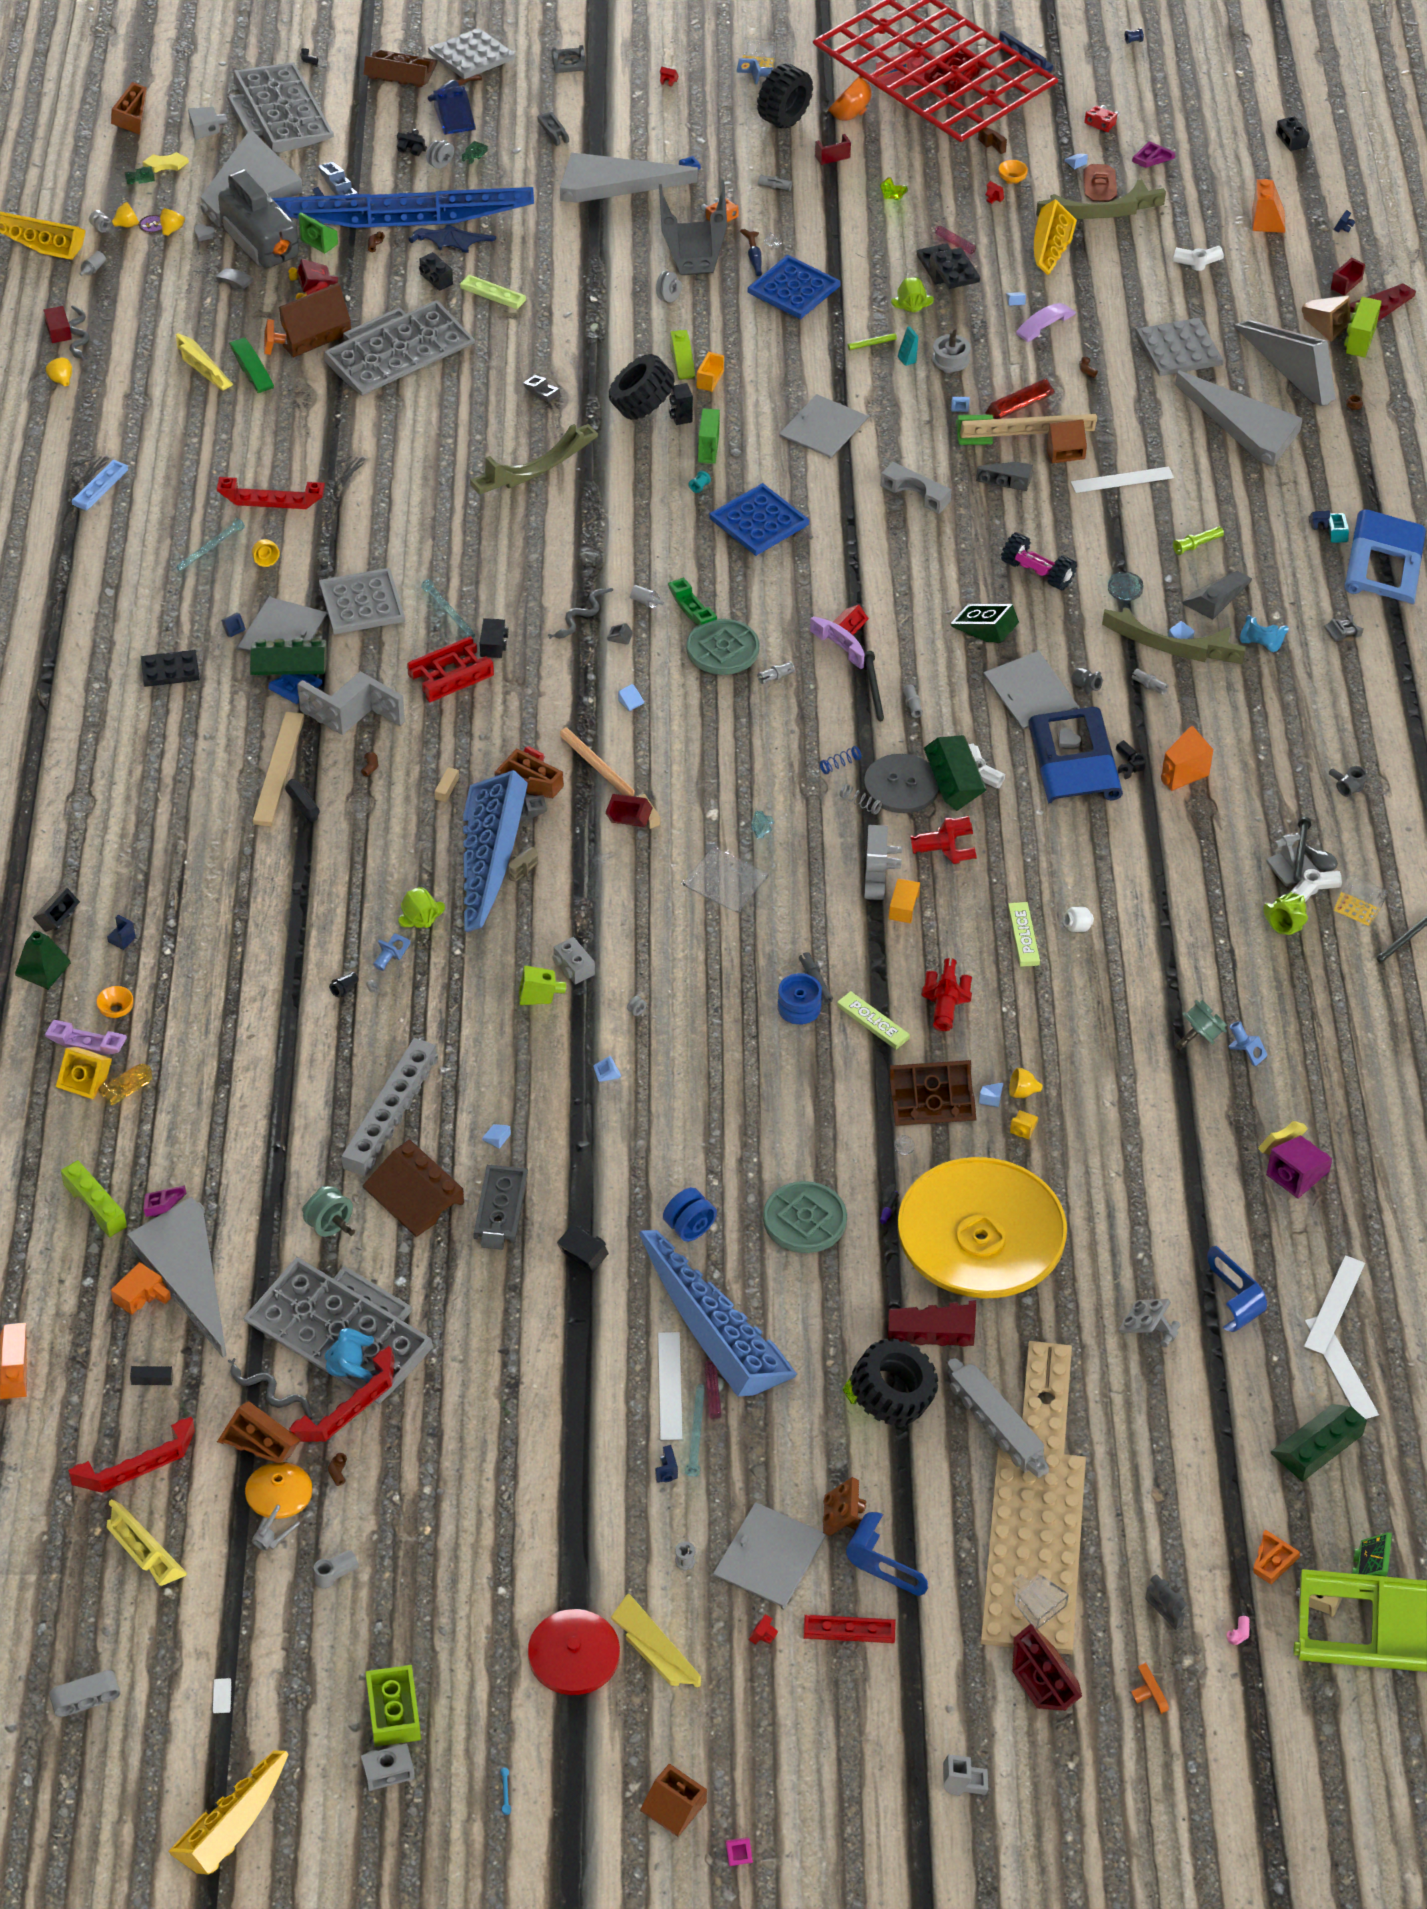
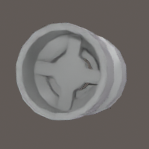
M95 210L89 217L90 224L102 233L108 231L112 225L111 219L100 210Z

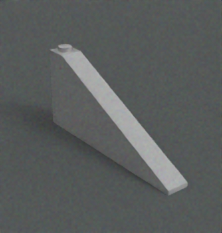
M571 152L560 186V201L578 203L659 189V184H662V188L697 183L698 167Z
M1252 320L1235 324V328L1311 402L1325 406L1329 402L1336 400L1328 342L1326 340Z
M1178 370L1175 385L1258 461L1274 466L1300 432L1301 417Z
M190 1197L166 1213L157 1216L128 1233L129 1247L146 1267L162 1276L163 1283L166 1285V1289L170 1291L171 1297L219 1354L225 1357V1342L204 1219L205 1209L200 1202L197 1203Z

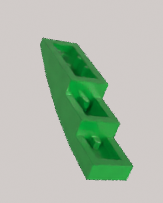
M244 337L229 342L242 371L246 373L250 383H253L257 393L273 389L274 384L248 340Z

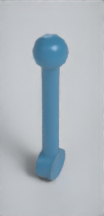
M504 1767L500 1770V1774L503 1776L504 1797L502 1813L509 1815L511 1813V1806L508 1802L507 1782L509 1770Z

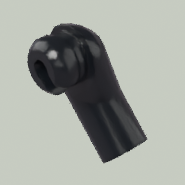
M301 48L300 57L303 62L317 65L318 57L310 56L308 48Z

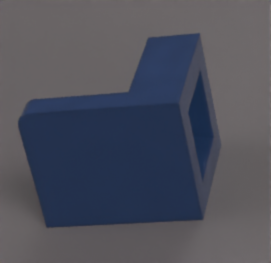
M117 915L115 917L117 927L107 936V940L109 943L124 950L136 938L134 924L132 921Z

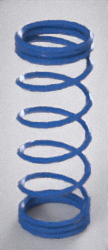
M857 746L848 748L847 752L842 751L840 755L835 754L834 758L829 757L834 760V764L837 769H839V765L835 760L836 755L840 756V760L843 766L846 765L844 759L841 757V754L843 752L846 753L848 761V750H851L852 756L855 760L858 761L862 758L861 751ZM854 748L857 750V752H858V754H859V758H858V756H857V754H856ZM828 760L820 761V768L824 774H829L831 770L833 771Z

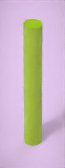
M893 333L847 344L848 350L897 340V335Z

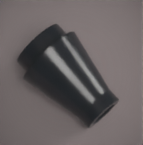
M354 972L333 979L329 989L335 997H344L359 981V978Z

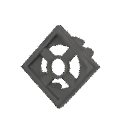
M579 45V48L556 50V47H552L551 56L555 73L586 70L583 45ZM570 55H577L579 58L574 59ZM559 56H565L563 60H558ZM570 60L572 63H565V61Z

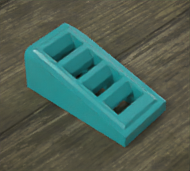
M910 326L905 331L898 352V358L905 366L917 361L919 336Z
M1330 514L1328 529L1331 542H1348L1349 528L1345 514Z

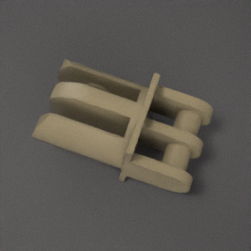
M535 847L526 848L518 856L513 854V860L509 863V879L511 881H517L523 875L528 877V872L538 864V852Z

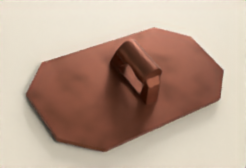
M1090 164L1083 169L1085 196L1092 201L1109 202L1117 196L1115 169L1107 164Z

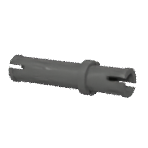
M805 952L803 953L805 959L802 955L799 956V960L805 969L804 973L815 977L820 982L822 987L821 1003L823 1005L829 1004L827 998L832 1002L833 997L819 973L820 968L814 963L811 954Z

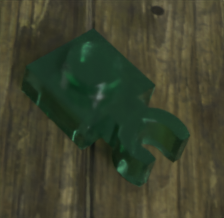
M473 141L465 149V153L462 154V161L464 162L466 159H469V164H472L474 158L480 159L488 151V146Z
M151 166L135 169L136 172H125L127 184H133L136 181L139 184L155 181Z

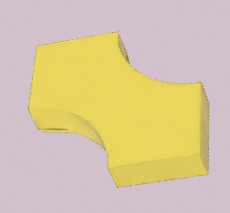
M177 152L168 156L153 154L143 161V167L155 173L165 169L178 171L188 164L189 160Z
M1292 1121L1283 1130L1271 1133L1258 1149L1262 1153L1270 1155L1274 1147L1300 1135L1302 1136L1308 1128L1303 1123Z

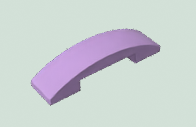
M1063 303L1049 305L1027 319L1016 331V334L1026 342H1029L1040 335L1041 329L1058 319L1065 321L1074 316L1076 312Z
M814 616L811 618L810 632L822 641L830 638L849 653V661L860 669L864 668V651L851 633L829 620Z
M53 1020L45 1033L48 1039L67 1048L78 1047L100 1055L119 1053L127 1039L126 1035L109 1031L105 1036L73 1029L72 1023Z

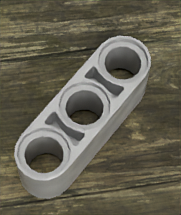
M107 1670L57 1686L49 1692V1697L55 1715L64 1717L113 1701L120 1696L121 1692L115 1673Z

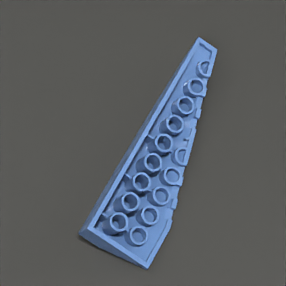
M514 770L472 784L469 787L463 814V820L468 821V826L463 827V833L467 834V839L463 841V846L467 848L464 853V877L466 878V883H464V890L466 891L464 904L467 906V909L464 911V930L466 932L482 928L496 899L511 857L528 784Z
M657 1230L640 1231L639 1235L674 1305L703 1350L738 1397L756 1395L796 1377L797 1373L777 1346L770 1339L765 1342L760 1336L762 1331L757 1326L754 1328L746 1322L747 1317L742 1312L734 1310L732 1308L734 1304L711 1282L706 1283L702 1279L703 1274L698 1269L693 1270L687 1265L688 1260L683 1255L675 1253V1247Z

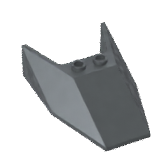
M721 180L722 192L716 211L710 216V221L692 223L677 222V218L671 213L663 195L662 184H659L661 231L680 275L714 273L727 229L724 180Z

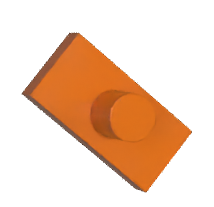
M267 319L264 331V354L271 355L273 344H284L286 334L274 333V320Z
M1147 1663L1139 1665L1138 1669L1145 1685L1131 1691L1135 1702L1138 1704L1153 1697L1161 1714L1168 1711L1167 1700Z

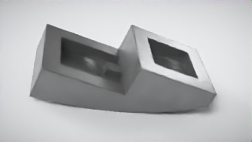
M225 268L215 276L218 282L230 283L232 289H245L254 281L250 275L232 268Z
M534 375L523 382V386L528 391L546 402H550L561 395L560 389L548 385L546 378Z
M544 795L525 797L520 821L528 820L547 812Z

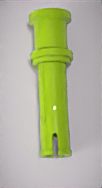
M1217 526L1194 536L1187 535L1182 540H1174L1173 549L1177 555H1182L1185 551H1193L1201 544L1223 537L1224 531L1220 526Z

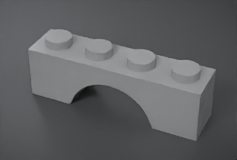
M892 462L881 473V487L894 493L902 490L918 492L925 499L924 507L938 514L951 502L952 489L895 462Z

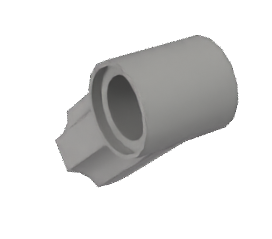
M347 1550L329 1560H318L314 1564L315 1585L322 1589L329 1588L333 1585L334 1580L359 1568L355 1554Z

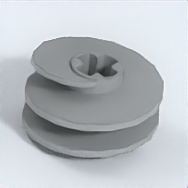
M434 140L429 145L426 153L427 162L437 169L445 167L454 155V146L445 140L440 142Z
M663 271L656 283V294L662 301L674 302L681 293L682 283L677 280L675 273Z

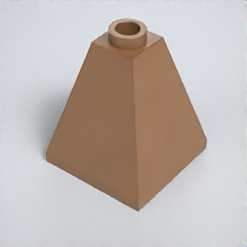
M1341 296L1310 300L1302 306L1304 319L1328 340L1333 341L1348 328L1351 321L1350 297Z

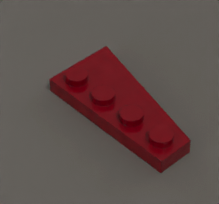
M1402 283L1367 298L1381 301L1378 321H1380L1412 299L1416 291ZM1360 300L1350 303V312L1355 313L1356 303H1360Z

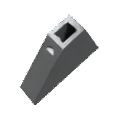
M1015 461L978 466L976 481L1027 491L1032 479L1033 465Z

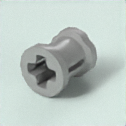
M686 1541L676 1546L675 1563L680 1570H690L695 1565L694 1556L696 1551L692 1543Z

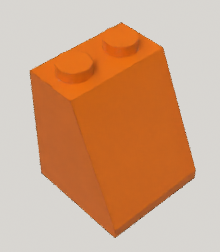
M1257 179L1252 206L1253 231L1285 233L1286 231L1285 210L1273 180Z
M1190 726L1165 752L1161 780L1171 791L1205 778L1210 774L1214 749L1194 726Z

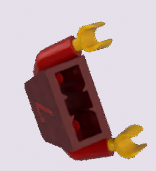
M301 259L298 269L292 267L288 271L289 279L291 281L299 279L302 291L306 292L305 294L298 293L296 300L338 283V276L330 275L326 265Z

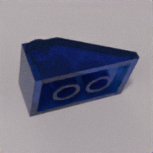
M464 86L433 91L434 108L445 135L476 130Z

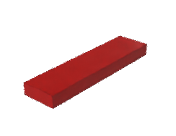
M804 1615L803 1639L895 1643L896 1619Z

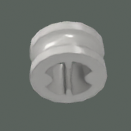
M635 996L629 1001L627 1009L634 1016H638L645 1010L647 1003L640 996Z

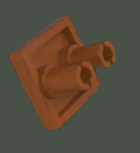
M851 1477L825 1494L823 1500V1533L831 1536L845 1526L854 1530L858 1528L863 1519L858 1517V1513L861 1514L866 1509V1500L859 1498L858 1479Z

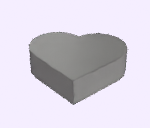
M198 224L194 227L198 241L208 240L215 236L213 227H206L203 224Z
M1069 728L1060 730L1059 748L1074 749L1080 746L1081 737L1074 734Z

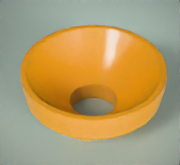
M1006 160L999 165L998 173L1006 183L1013 184L1019 183L1026 178L1028 168L1021 161Z
M111 986L99 993L96 1001L97 1007L104 1016L119 1018L131 1011L133 995L125 987ZM118 1005L122 1007V1009L117 1012L111 1010L113 1006Z

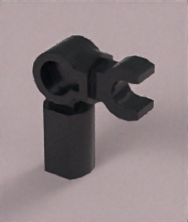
M1125 740L1117 744L1116 751L1128 761L1127 764H1121L1118 767V773L1126 771L1124 773L1125 780L1129 779L1133 772L1136 773L1145 769V755L1137 753Z

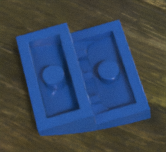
M312 674L281 675V677L269 682L268 689L295 704H299L298 683L303 680L318 688L322 684V680Z

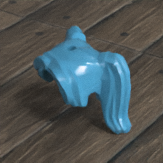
M1250 615L1245 617L1246 624L1240 634L1241 643H1259L1266 646L1271 652H1276L1280 649L1285 634L1289 631L1288 626H1282L1279 629L1277 625L1263 627L1257 624L1256 617L1253 618Z
M351 1328L341 1329L338 1341L325 1353V1359L327 1360L326 1371L333 1376L346 1377L350 1374L369 1383L373 1375L368 1370L360 1367L363 1362L361 1347L372 1345L374 1338Z

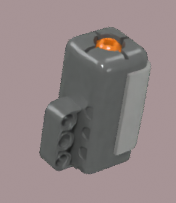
M245 170L229 175V187L218 195L220 219L225 231L258 266L270 268L295 258L299 252L298 233L295 222Z

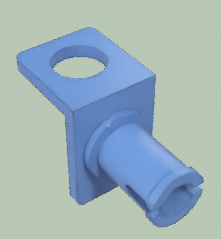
M740 58L736 71L737 73H752L755 84H758L759 77H767L773 70V67H760L757 59ZM747 62L750 64L747 69L741 68L743 63Z
M396 933L393 934L388 943L379 939L378 943L382 951L373 965L377 969L384 971L392 957L398 960L402 958L411 943L410 940ZM396 941L403 942V947L399 950L393 946V943Z
M1241 1021L1230 1025L1229 1028L1236 1040L1228 1046L1229 1049L1246 1050L1252 1065L1257 1066L1268 1055L1259 1036H1248ZM1255 1047L1260 1049V1056L1258 1058H1255L1253 1055Z

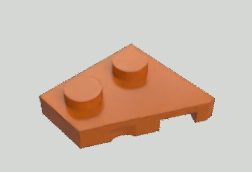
M1265 1530L1262 1543L1259 1546L1258 1557L1253 1567V1573L1272 1585L1300 1558V1552Z

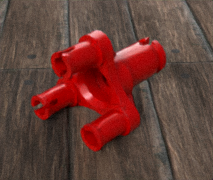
M969 815L954 819L952 817L945 818L938 831L917 834V836L910 835L913 854L942 849V852L953 864H959L960 861L977 859L975 847L958 850L955 845V839L958 836L973 834Z
M950 958L944 959L943 974H941L938 982V973L936 971H927L925 973V985L922 987V997L935 1003L933 1027L939 1031H950L953 1028L955 1005L969 1003L972 999V993L970 992L972 977L970 975H961L958 985L955 976L957 961L953 958L951 966H949Z

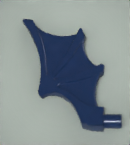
M446 225L445 228L440 230L419 228L408 238L411 243H414L417 239L422 241L426 238L435 242L440 250L444 246L459 248L465 253H469L468 247L476 242H492L496 240L494 235L471 233L451 225Z

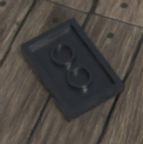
M196 650L141 656L144 687L200 680Z

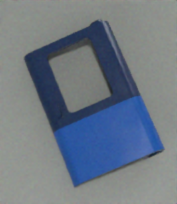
M1087 707L1032 716L1028 720L1048 804L1058 798L1104 792L1105 798L1110 801L1121 798L1123 791L1100 708ZM1084 717L1093 751L1058 756L1048 722Z

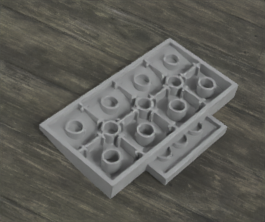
M294 62L234 71V83L240 94L228 96V102L245 134L252 130L257 136L263 135L269 148L274 153L302 148L334 137L332 129Z
M435 300L407 314L399 307L344 332L343 338L346 341L324 351V361L359 394L364 395L474 344L475 339L438 300Z
M299 1257L292 1261L243 1318L251 1326L327 1372L325 1353L338 1341L341 1329L351 1328L374 1338L372 1345L361 1347L363 1362L360 1366L371 1372L373 1376L379 1373L375 1370L372 1359L380 1350L390 1346L395 1358L392 1387L374 1401L378 1405L400 1385L433 1348L430 1337L404 1322L412 1312L410 1305L346 1266L334 1278H331ZM350 1374L346 1377L333 1376L354 1390L363 1388L367 1384L363 1379Z

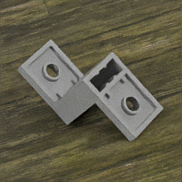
M361 671L332 696L303 680L298 683L300 711L341 735L347 732L371 710L399 726L405 722L403 695Z

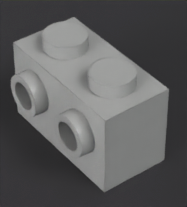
M574 937L553 947L554 955L552 958L555 965L560 966L566 978L571 979L574 984L595 975V961Z

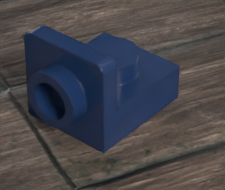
M663 1446V1456H660L661 1467L655 1468L657 1483H667L678 1479V1466L672 1446Z

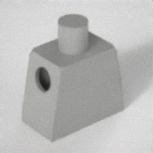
M214 107L188 108L189 122L195 139L218 134L219 124L227 123L226 114L216 115Z

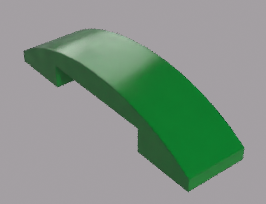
M684 577L668 583L673 597L690 620L698 625L717 620L716 614L710 607L705 608L692 593V586Z

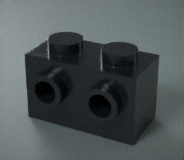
M1295 116L1277 121L1276 134L1290 151L1307 147L1308 140L1310 139L1309 132L1306 131Z
M432 252L419 258L420 274L439 291L453 285L452 268L435 253Z
M688 383L674 385L669 396L671 409H669L670 418L674 419L676 425L692 423L693 395Z
M483 618L479 643L480 657L502 658L503 651L507 649V640L505 638L509 636V627H506L505 619Z
M68 888L62 889L45 903L34 915L33 919L45 932L52 929L55 931L62 926V921L75 911L74 908L80 901Z
M572 1224L557 1242L561 1252L591 1272H594L609 1254L605 1247L606 1243L598 1236L596 1238L592 1237L590 1232L583 1226L577 1227Z

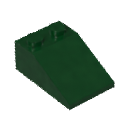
M967 604L950 625L985 642L1001 643L1014 630L1019 620L1013 604Z

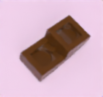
M987 127L978 132V140L986 148L993 146L1000 154L1006 153L1007 139Z

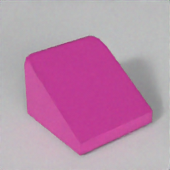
M750 1838L725 1840L729 1866L753 1863Z

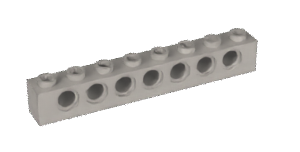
M413 1038L342 1155L343 1169L366 1176L369 1169H373L377 1156L381 1155L385 1148L386 1141L392 1138L395 1126L401 1123L404 1111L410 1108L412 1098L419 1093L421 1083L428 1078L432 1065L434 1066L437 1063L436 1045Z

